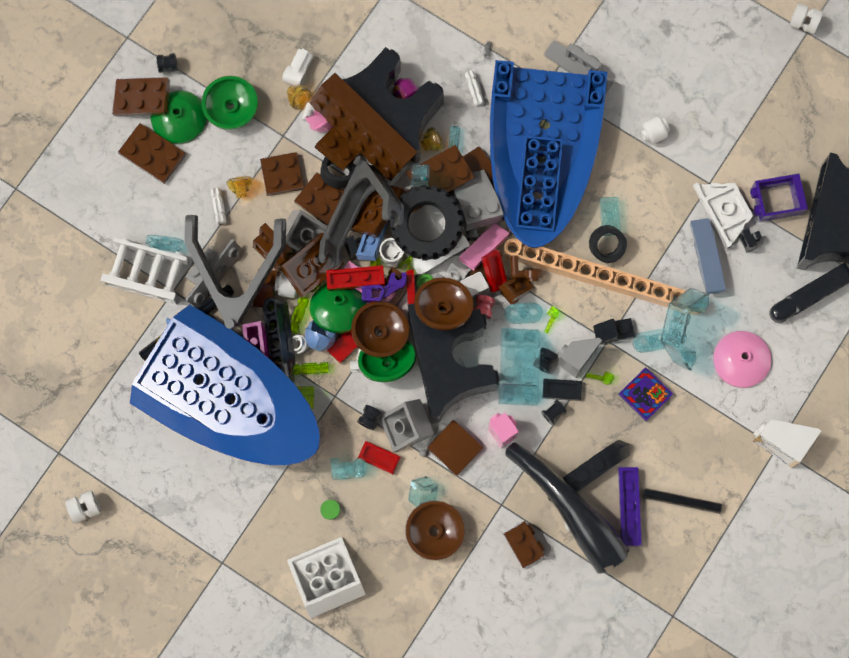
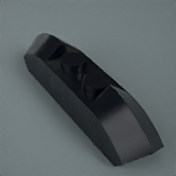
M621 440L615 441L562 479L576 492H579L630 456L629 443Z

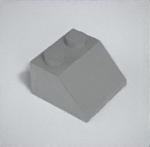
M594 338L572 341L569 346L565 344L558 353L559 361L557 365L576 378L599 348L602 340Z
M420 399L403 402L383 414L380 418L393 452L422 442L434 435Z

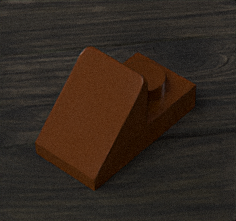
M276 270L270 272L253 301V307L263 308L264 301L267 298H274L275 281L278 273Z
M512 278L503 283L499 288L505 299L511 305H515L535 287L530 281H527V278Z

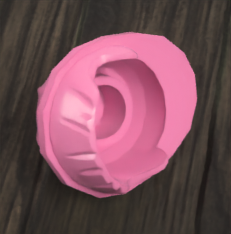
M314 110L312 117H305L310 125V129L319 133H327L334 127L316 110Z

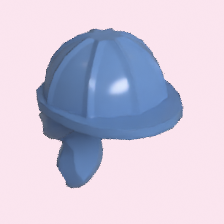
M313 320L309 322L308 327L305 329V340L308 346L317 351L330 349L336 343L337 333L323 330Z

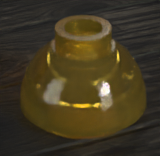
M305 85L290 86L287 90L288 102L295 110L303 109L311 100V90Z
M429 127L421 141L424 150L441 151L445 149V143L439 132L434 127Z
M239 176L230 178L226 181L229 190L236 194V198L247 197V192L252 186V177Z

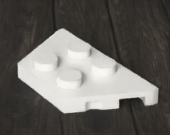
M735 183L693 184L696 194L727 249L730 248L753 217Z

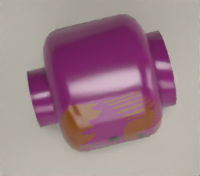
M399 78L393 84L392 93L396 98L406 99L413 96L419 88L411 78Z

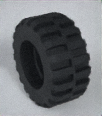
M421 185L418 188L414 187L400 196V201L404 205L403 223L395 228V218L392 214L390 218L391 233L400 249L412 258L424 261L436 260L449 254L461 239L464 226L462 209L454 196H451L448 191L433 185L432 187ZM423 205H431L438 208L445 218L443 233L432 241L417 239L409 229L410 215L416 208Z

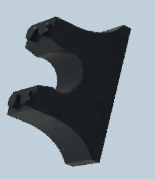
M385 47L364 70L343 80L417 151V154L411 160L417 164L420 161L419 143L422 133L428 122L444 105V91L438 83H432L429 80L420 86L418 91L409 98L399 99L392 96L388 89L397 80L401 72L400 56L395 50H389Z
M830 152L821 165L796 269L805 270L811 265L829 261L849 264V169L842 163L838 154Z
M414 303L408 304V316L432 424L440 422L444 413L455 403L470 396L496 391V386L499 385L500 379L498 370H494L493 365L479 364L475 367H464L458 364L452 355L454 348L458 344L465 341H473L483 336L487 322L485 314H481L480 309L472 310V314L467 322L456 329L437 330L427 326L419 319Z

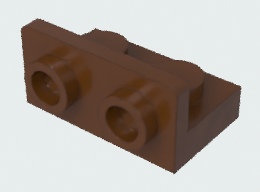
M525 521L503 534L522 569L543 558V552L545 551L540 541L536 542L533 536L535 534L533 527L530 523L526 524Z

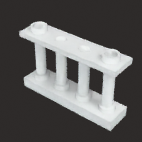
M125 237L120 239L114 238L113 242L119 247L112 272H109V275L102 274L100 281L103 285L177 304L178 296L174 293L173 288L181 264L189 266L190 262L186 255L181 252L173 254L132 243V240ZM129 249L138 253L130 277H127L126 280L120 278L119 272L126 251ZM147 254L156 258L149 280L144 285L138 283L137 278L144 256ZM163 259L173 261L166 287L163 289L156 288L155 283Z

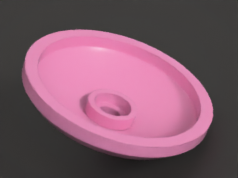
M735 331L727 334L719 341L714 350L713 363L717 374L727 384L738 388H748L760 383L767 376L771 367V353L767 344L756 334L748 331ZM746 354L748 359H743L741 355Z

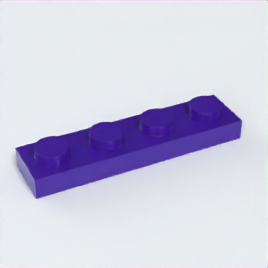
M619 467L621 539L626 546H642L638 467Z

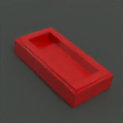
M496 249L481 257L490 292L494 293L500 290L499 287L503 283L507 282L500 251Z
M407 270L408 304H413L415 300L414 270Z
M367 441L364 442L357 459L364 460L363 462L393 475L401 456Z

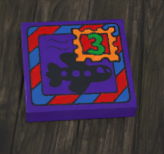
M645 367L618 395L646 422L673 393Z

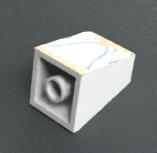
M770 419L767 423L763 422L753 434L756 437L753 442L792 468L801 462L821 430Z

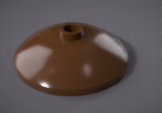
M444 277L434 278L425 282L418 289L415 295L414 307L419 319L427 326L437 330H452L462 326L470 318L473 310V298L469 290L459 281Z
M384 301L371 302L361 307L355 314L351 325V333L355 344L361 351L373 357L384 358L396 354L404 347L409 336V324L406 316L397 306ZM381 331L382 335L378 336L375 332Z
M428 501L420 504L411 512L406 522L405 533L409 546L417 555L428 560H442L450 557L459 549L464 539L465 527L461 515L453 506L442 501ZM433 528L438 529L439 533L437 535L431 533Z

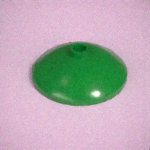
M223 76L211 82L205 89L201 102L202 110L207 120L215 127L224 130H235L248 124L255 116L258 107L257 94L253 86L245 79L237 76ZM230 105H234L233 109H228Z
M175 90L169 92L167 115L151 116V124L155 133L172 144H184L197 138L202 133L207 120L202 110V101L188 91ZM175 111H180L178 115H174Z
M326 284L317 289L312 295L309 310L313 321L323 330L332 333H346L351 331L352 321L357 311L367 303L362 302V293L355 288L328 291Z
M406 341L404 347L399 352L389 357H373L360 351L358 366L361 373L372 381H395L405 376L413 368L416 359L415 350L411 343Z

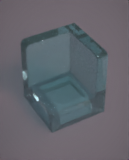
M427 476L411 480L409 502L417 507L428 501H436L438 484Z

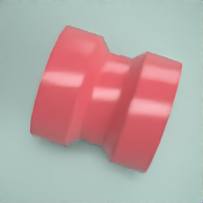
M477 295L476 303L478 305H476L474 310L480 309L481 314H485L486 319H491V308L495 304V299L486 295Z

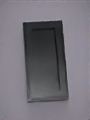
M543 379L542 399L581 401L582 381Z

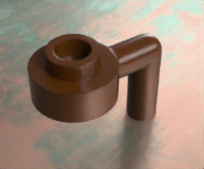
M518 255L511 256L512 278H527V281H538V278L542 277L541 268L519 270Z

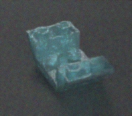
M694 288L688 289L668 304L660 339L672 361L691 371L696 362V351L683 346L686 342L687 325L691 321L690 312L694 311L705 314L710 302L709 294Z
M501 328L498 404L537 406L540 361L539 330Z

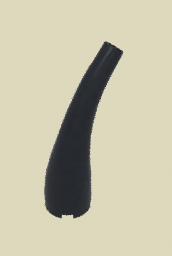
M514 442L508 446L505 452L506 457L531 477L549 497L567 524L578 546L598 574L605 573L606 570L604 568L611 565L615 568L628 557L627 552H630V550L611 524L566 481L518 443Z

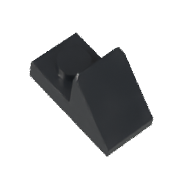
M613 318L593 325L595 338L602 340L600 344L635 337L631 318L617 321Z

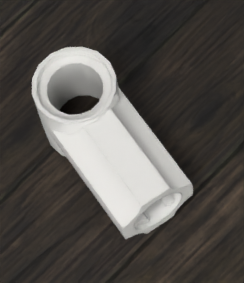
M298 49L291 65L285 69L282 81L300 88L305 80L306 71L313 59V55L307 50Z

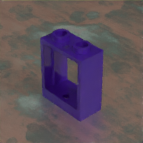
M800 174L757 180L753 183L752 188H750L751 198L755 199L756 204L754 212L756 217H759V222L804 215L808 210ZM789 185L795 209L765 213L760 190Z

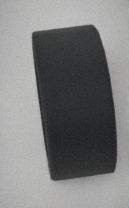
M324 157L320 169V176L323 182L333 188H346L356 168L354 161L347 167L349 175L339 177L329 172L328 166L334 163L327 157Z
M600 226L590 235L589 249L601 262H616L625 254L627 240L624 234L615 226ZM605 234H614L618 239L617 248L610 254L600 253L597 248L599 239Z

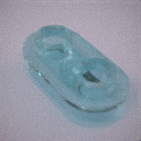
M147 235L145 244L158 250L166 248L170 252H179V250L183 249L184 240L175 237Z
M537 303L511 304L505 309L504 317L510 324L536 323L542 318L543 310ZM515 310L518 314L513 316L511 311ZM530 310H536L537 314H530Z
M665 329L641 332L634 337L633 347L640 353L665 349L671 342V335ZM658 336H664L665 341H660ZM640 339H645L646 344L642 345Z

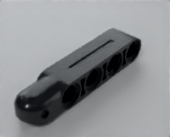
M843 263L774 304L769 311L770 318L776 323H783L849 284V267L847 264Z
M270 297L263 304L269 359L295 384L293 369L296 361L289 306L285 300Z

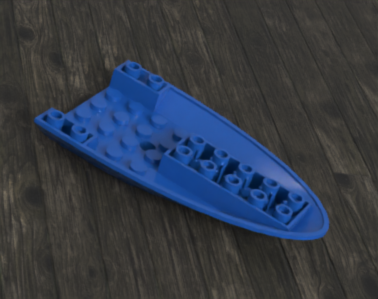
M495 60L490 108V157L495 193L499 199L504 214L503 217L508 228L516 239L530 248L545 246L561 234L581 202L591 175L599 144L607 72L589 70L588 74L584 75L514 67V62ZM546 120L550 127L542 129L539 125L540 121ZM544 156L546 161L545 163H539L536 158ZM540 193L542 199H535L533 194Z
M190 304L172 317L132 383L131 405L178 434L225 455L252 463L287 466L310 459L319 449L320 430L316 417L296 385L268 357L247 340ZM199 375L204 376V382L201 385L196 384V378ZM235 396L236 401L232 404L230 398ZM264 415H267L268 420L263 424L261 419Z

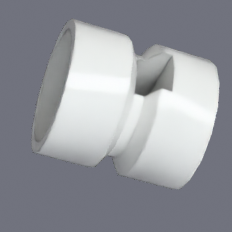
M798 3L789 25L798 29L803 27L804 31L814 34L823 12L814 8L809 10L808 6ZM806 16L811 17L809 22L805 21Z
M388 238L380 245L379 258L385 267L396 268L402 264L404 252L396 244L394 238Z
M92 490L81 494L80 498L75 496L65 501L67 511L74 524L84 521L86 516L91 518L101 514L99 503ZM83 502H85L86 507L88 509L86 511L84 510V507L82 505Z

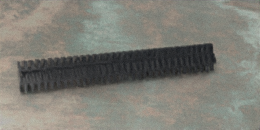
M645 488L643 492L644 499L647 497L649 500L650 498L651 500L654 499V501L655 499L656 501L661 500L663 503L668 501V504L673 502V505L678 503V506L679 504L680 506L683 505V507L684 505L685 507L690 506L692 509L697 507V510L702 508V511L707 509V512L712 510L716 514L718 512L720 514L722 503L657 491L655 489Z

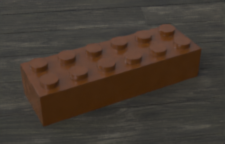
M336 73L332 74L320 85L309 102L314 110L319 112L330 125H333L340 132L341 136L346 138L357 151L361 152L368 162L374 165L389 181H392L417 154V151Z

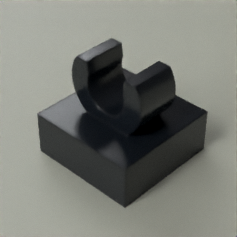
M748 228L739 234L746 253L754 250L757 245L756 242L762 238L759 231L751 234Z
M350 236L345 240L344 245L351 261L357 259V244L361 242L362 237L355 240L353 236Z

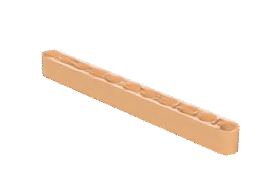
M509 239L504 246V255L509 260H511L512 255H518L519 263L541 268L545 271L690 315L701 313L706 304L704 297L699 294L544 247L530 248L522 244L518 239ZM515 246L518 251L511 253L508 251V247ZM529 251L534 252L536 257L528 258L526 253ZM551 257L554 262L548 264L544 261V258ZM568 262L572 265V268L565 269L562 264ZM582 268H587V269H589V270H590V274H589V275H584V274H582V273H581V269H582ZM604 273L609 279L606 281L601 280L599 275ZM624 279L627 285L620 286L617 280ZM636 285H643L645 291H638ZM654 291H662L663 297H657ZM673 296H679L682 302L676 303L673 300ZM691 302H698L700 304V308L696 309L692 307Z

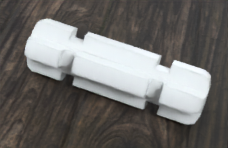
M467 71L465 77L468 81L475 106L483 105L484 98L481 95L482 92L476 79L475 71Z
M220 188L211 189V196L213 198L216 222L218 225L225 224L227 220L224 214L222 192Z

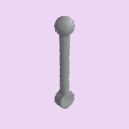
M440 423V424H439V429H438L437 432L434 434V436H433L432 439L429 441V443L426 445V447H427V446L438 436V434L446 427V424H445V423ZM426 447L420 450V456L425 457L427 455L428 449Z

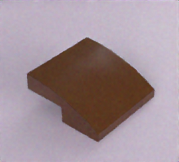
M266 223L260 227L259 235L253 240L252 246L265 259L274 243V231ZM287 244L273 267L278 273L281 271L279 266L290 257L292 251Z
M454 420L426 447L456 476L483 449Z

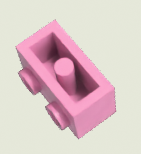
M497 413L490 418L488 431L500 448L516 439L519 433L516 428L517 423L511 415Z

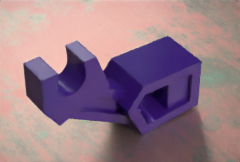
M391 273L388 285L384 288L381 285L362 286V302H381L397 290L403 289L406 285V273H402L401 280H396L395 273ZM381 290L379 297L372 298V291Z

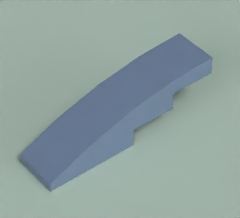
M710 219L690 221V227L694 237L698 267L706 294L725 292L722 267Z

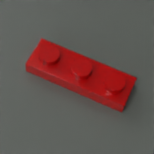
M384 266L326 270L327 290L362 288V286L370 285L385 286Z

